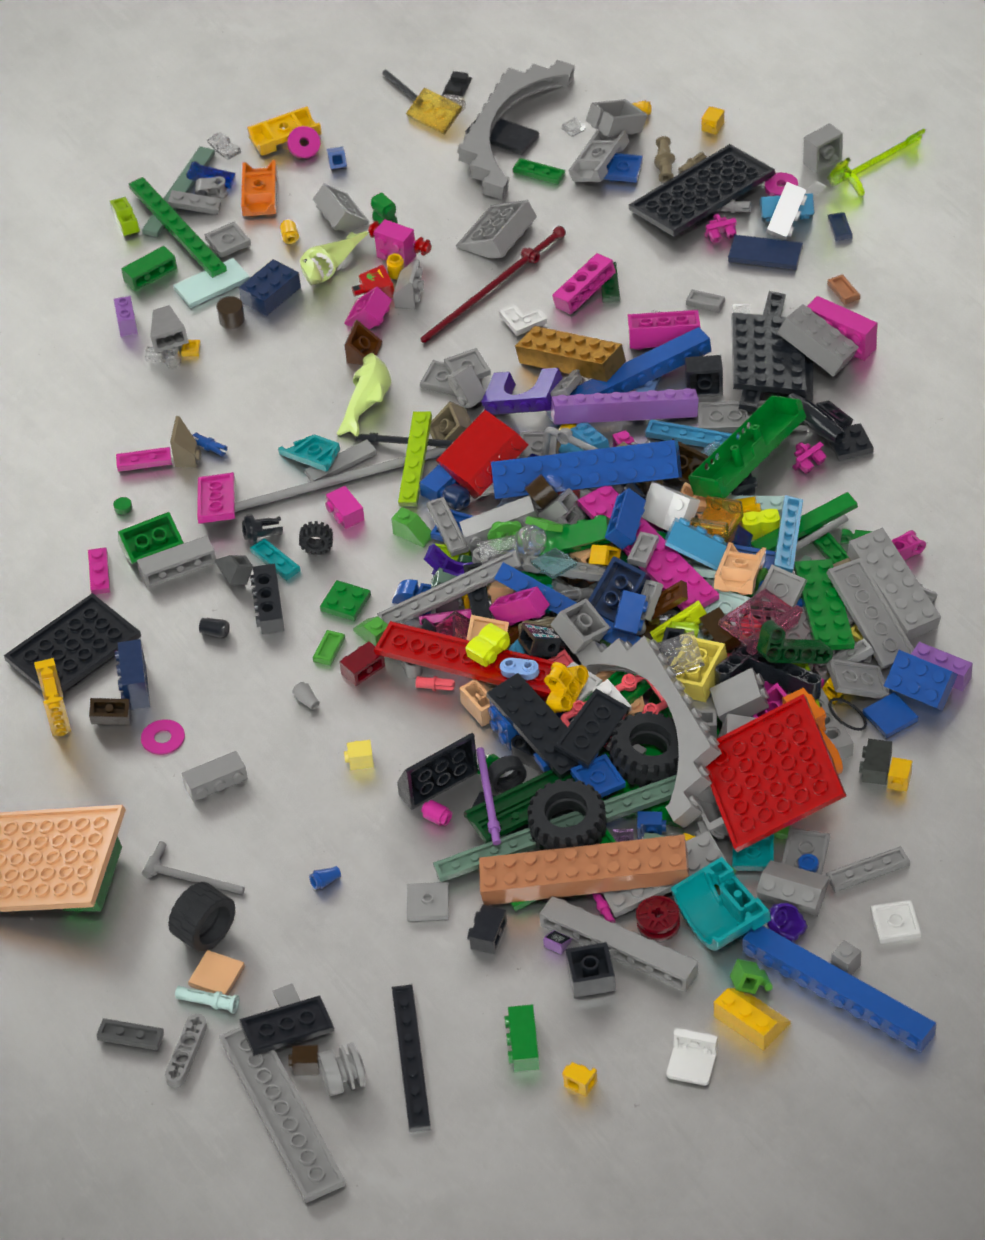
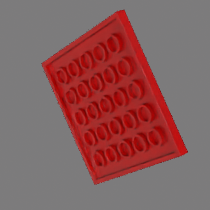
M804 694L717 739L719 742L718 747L722 753L706 766L710 773L708 776L712 781V784H710L733 847L737 852L847 796L807 697Z

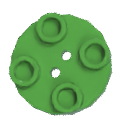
M497 521L492 524L487 540L489 545L496 550L504 551L512 548L519 550V544L523 541L525 532L519 521Z

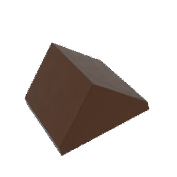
M358 320L354 321L344 346L347 363L363 365V358L368 354L373 353L377 356L383 341Z

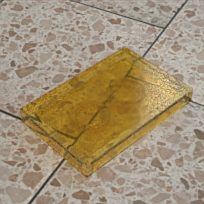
M424 87L406 112V115L445 135L463 108L461 105Z

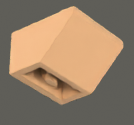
M474 679L459 687L461 704L483 727L491 721L488 711L490 701L486 695L496 685Z

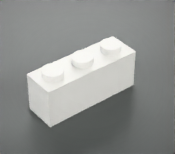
M788 182L786 183L766 233L785 241L787 236L791 237L794 227H792L793 221H797L801 213L798 209L800 205L804 206L807 199L805 195L806 189Z

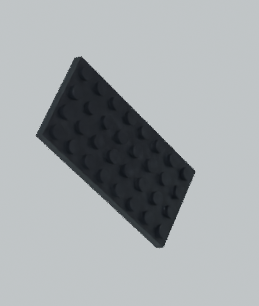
M729 144L630 203L629 210L670 235L676 236L727 205L731 200H735L776 175L775 169Z

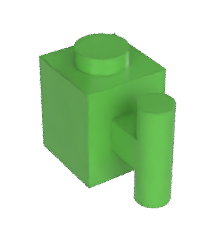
M737 959L730 974V978L737 991L756 994L759 985L764 986L766 991L773 989L766 971L760 970L756 962Z

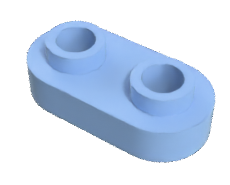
M506 658L500 663L501 673L507 678L519 673L524 680H531L539 675V666L534 660Z

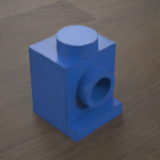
M638 811V840L644 837V833L662 835V832H666V820H663L662 812Z

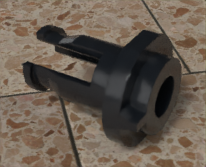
M252 514L244 516L242 521L244 539L248 540L250 544H256L257 538L274 534L281 535L283 533L282 526L262 528V526L279 524L281 517L255 519Z

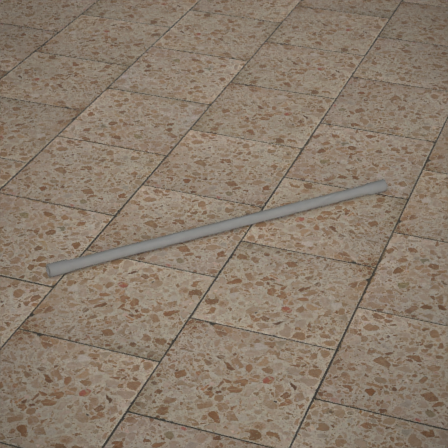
M448 447L427 450L425 460L439 457ZM405 457L235 503V512L403 467Z

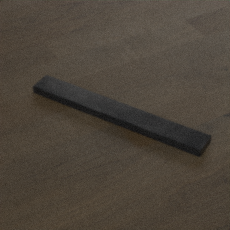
M413 984L392 987L409 1133L431 1130Z

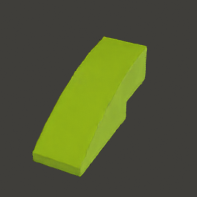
M126 196L111 200L110 205L122 234L125 236L140 232L137 218Z

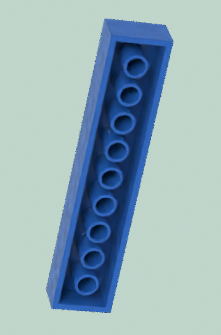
M678 440L491 462L495 499L529 496L525 487L540 474L546 478L556 492H564L568 488L573 491L602 486L682 478Z

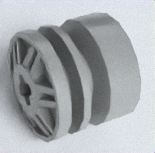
M354 1043L347 1044L348 1054H346L343 1046H339V1057L335 1056L332 1049L317 1053L322 1078L330 1097L344 1093V1082L348 1083L351 1090L355 1089L354 1079H356L360 1088L366 1085L363 1061Z

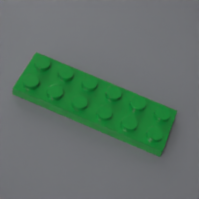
M832 559L794 561L795 575L807 580L801 593V598L812 640H821L832 650L854 649L855 642L844 603L827 575L828 569L834 567Z

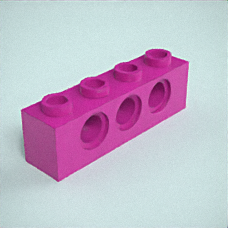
M596 253L552 295L555 308L570 315L574 313L616 273L613 260Z

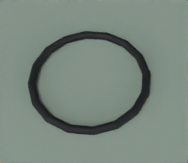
M833 698L829 701L830 712L841 724L856 731L866 729V718L854 704L842 698ZM842 701L853 707L863 718L864 726L856 728L842 721L833 711L832 702Z

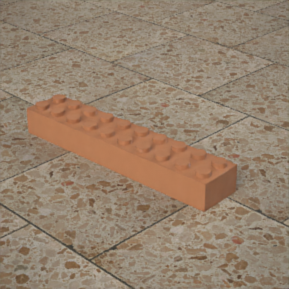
M684 834L479 858L480 894L484 905L549 899L552 896L558 898L674 885L689 877L688 850Z

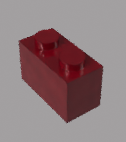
M370 641L339 661L341 674L354 686H358L385 667L384 656L375 654V646Z

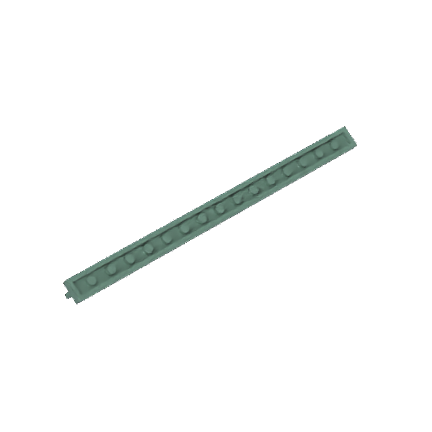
M677 775L605 800L607 822L671 800ZM574 811L552 819L550 822L559 827H571L580 823L585 816L580 812ZM529 828L500 838V845H493L491 841L433 862V866L438 880L443 882L480 869L479 858L524 853L538 847L533 842Z

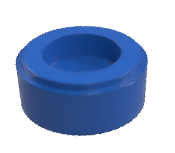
M804 854L798 859V868L815 873L819 868V860L813 854Z

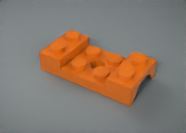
M272 160L267 168L253 169L246 162H242L241 208L243 216L276 214V160Z

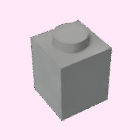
M844 940L831 954V964L853 975L861 966V950Z

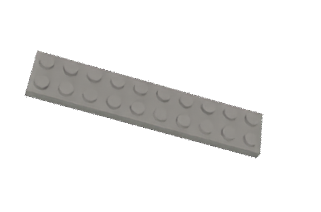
M241 1027L220 1035V1042L305 1203L346 1186L344 1177L276 1051L272 1050L253 1056Z

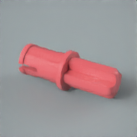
M417 676L415 684L416 688L432 689L433 691H453L455 680L438 678L437 676L433 678Z

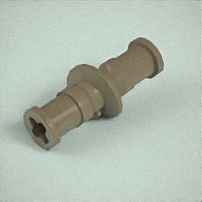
M661 136L656 139L658 155L654 159V165L660 171L659 181L662 183L674 178L672 164L675 162V155L671 153L669 146L671 140L667 136Z

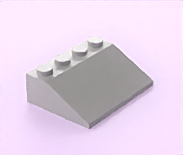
M528 200L490 205L456 244V247L489 259L503 258L507 254L506 252L515 245L517 239L523 236L524 231L533 224L537 215Z

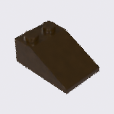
M678 441L682 478L663 481L672 486L682 488L684 483L690 485L689 475L709 456ZM707 463L705 464V470L708 468Z

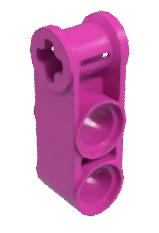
M913 530L892 540L904 561L922 553L926 548V542L920 540Z

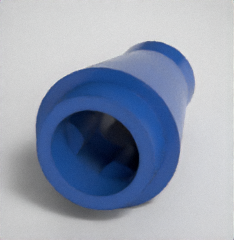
M337 866L314 870L309 875V880L314 889L322 890L334 880L340 878L341 872Z

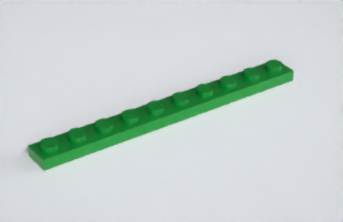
M144 177L128 183L129 189L212 278L227 271L226 265Z

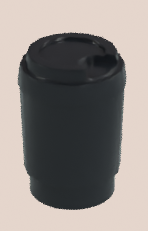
M202 618L200 620V633L219 638L227 637L230 625L226 620Z

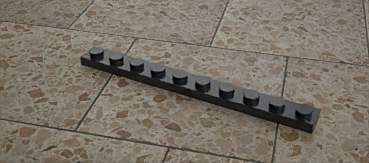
M769 291L763 315L781 317L786 294ZM743 390L738 409L755 412L758 408L761 391Z

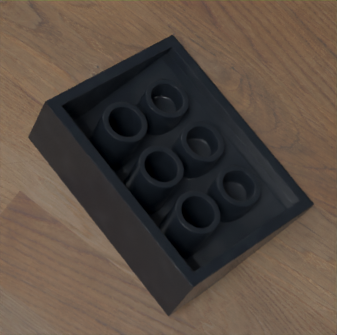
M470 733L403 771L397 782L398 794L411 810L477 774L478 764L475 735Z

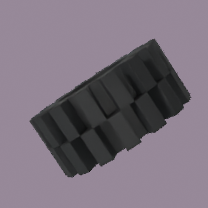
M311 521L308 522V525L305 523L300 528L299 546H301L302 550L305 549L306 553L311 551L312 555H314V552H317V555H321V552L324 554L327 550L331 549L333 545V532L328 524L324 526V522L318 524V521L312 524Z

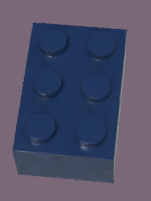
M272 259L239 287L240 299L244 305L268 316L301 288L299 272Z
M613 556L588 601L602 617L614 623L621 592L626 590L641 594L646 580H651V578L642 570Z
M141 639L118 642V650L115 651L116 662H119L116 665L118 677L121 676L118 680L119 691H123L120 692L121 699H130L132 710L150 708L147 669Z

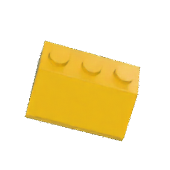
M727 988L714 1001V1017L763 1051L791 1024L789 1019L752 994L737 991L735 988Z

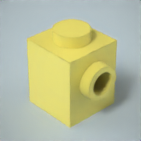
M370 740L347 743L348 751H344L345 763L350 765V770L374 767Z

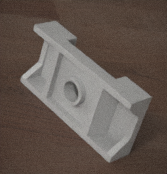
M597 130L568 170L572 181L601 182L608 173L606 166L616 152H623L630 142L626 131H622L618 138H608L601 131Z

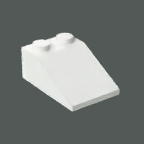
M652 481L646 496L645 511L642 517L667 531L675 517L678 519L683 517L691 522L690 525H692L701 500Z

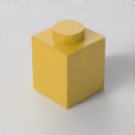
M709 106L701 118V131L717 135L725 123L724 110Z
M592 545L589 564L608 566L613 556L620 559L621 549L606 545Z
M892 757L887 788L897 791H908L913 760Z

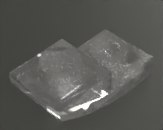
M216 133L207 139L209 145L227 160L241 153L240 147L231 143L230 138L222 133Z

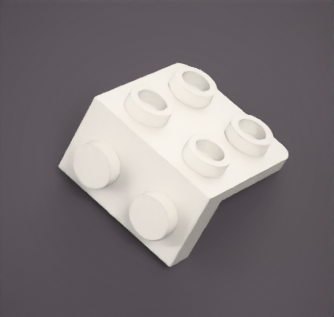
M675 1028L673 1034L674 1048L666 1076L674 1080L704 1086L708 1085L718 1052V1036L710 1033L694 1032L689 1029Z

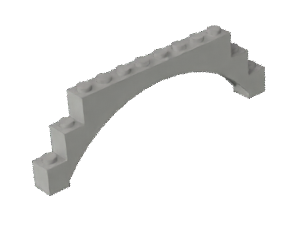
M556 60L549 69L532 64L525 73L508 68L506 73L502 74L500 83H497L494 92L490 93L488 102L484 103L482 112L478 113L476 122L472 123L469 134L466 133L463 143L459 144L457 150L459 161L470 164L471 177L483 181V194L502 200L509 186V177L505 176L498 167L490 147L489 139L496 122L511 106L527 96L551 88L568 87L574 78L575 65Z
M643 636L632 645L629 641L624 642L618 638L609 647L593 640L577 654L581 664L589 672L596 675L598 672L618 671L647 679L665 699L672 713L678 737L679 760L673 794L670 803L665 808L675 823L686 828L703 813L696 796L712 784L708 776L710 773L706 766L722 753L718 747L719 742L709 733L710 727L702 721V714L692 705L693 699L684 692L685 686L675 677L677 673L667 664L669 660L659 651L660 645L654 639L650 640Z

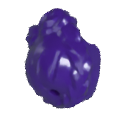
M779 903L769 909L771 921L767 923L768 929L795 943L799 935L804 934L808 926L803 919V915L792 904Z

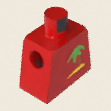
M384 265L361 273L359 275V285L351 287L354 297L362 294L365 295L377 286L389 298H394V284Z

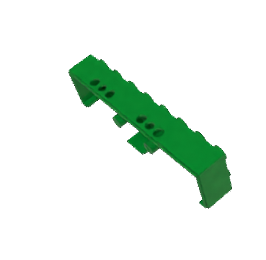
M771 396L689 475L688 478L693 494L724 500L806 419L802 401L800 399ZM748 422L750 423L749 429H747ZM706 463L708 464L707 470H705Z

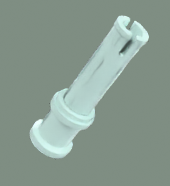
M178 986L175 991L176 999L209 1005L214 1010L224 1009L235 1014L239 1007L240 998L238 995L229 996L221 991L210 993Z

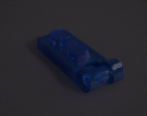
M196 161L191 162L190 169L186 174L188 179L194 181L200 178L223 177L226 182L225 188L229 189L232 188L236 173L203 166Z

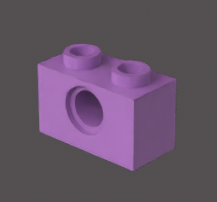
M131 296L115 298L114 305L120 336L138 334Z

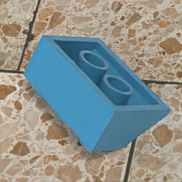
M813 193L805 194L807 196L804 206L800 205L798 209L801 212L800 219H810V215H814ZM781 196L761 197L759 199L761 218L766 219V222L771 221Z
M588 422L579 423L576 427L570 429L573 437L598 449L610 448L608 439ZM568 442L565 445L561 444L558 453L585 450Z
M675 517L665 536V545L717 570L727 547L725 539L717 534H714V536L708 534V530L701 526L696 528L690 525L691 522L683 517H680V519Z

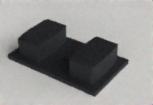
M453 71L441 97L462 100L472 77H469L468 73Z

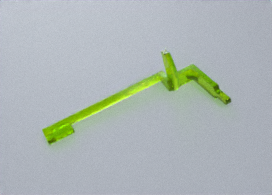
M924 128L907 137L903 142L852 170L848 167L851 161L848 157L835 166L827 179L832 187L848 180L858 196L862 197L865 191L857 174L922 139V135L926 131Z

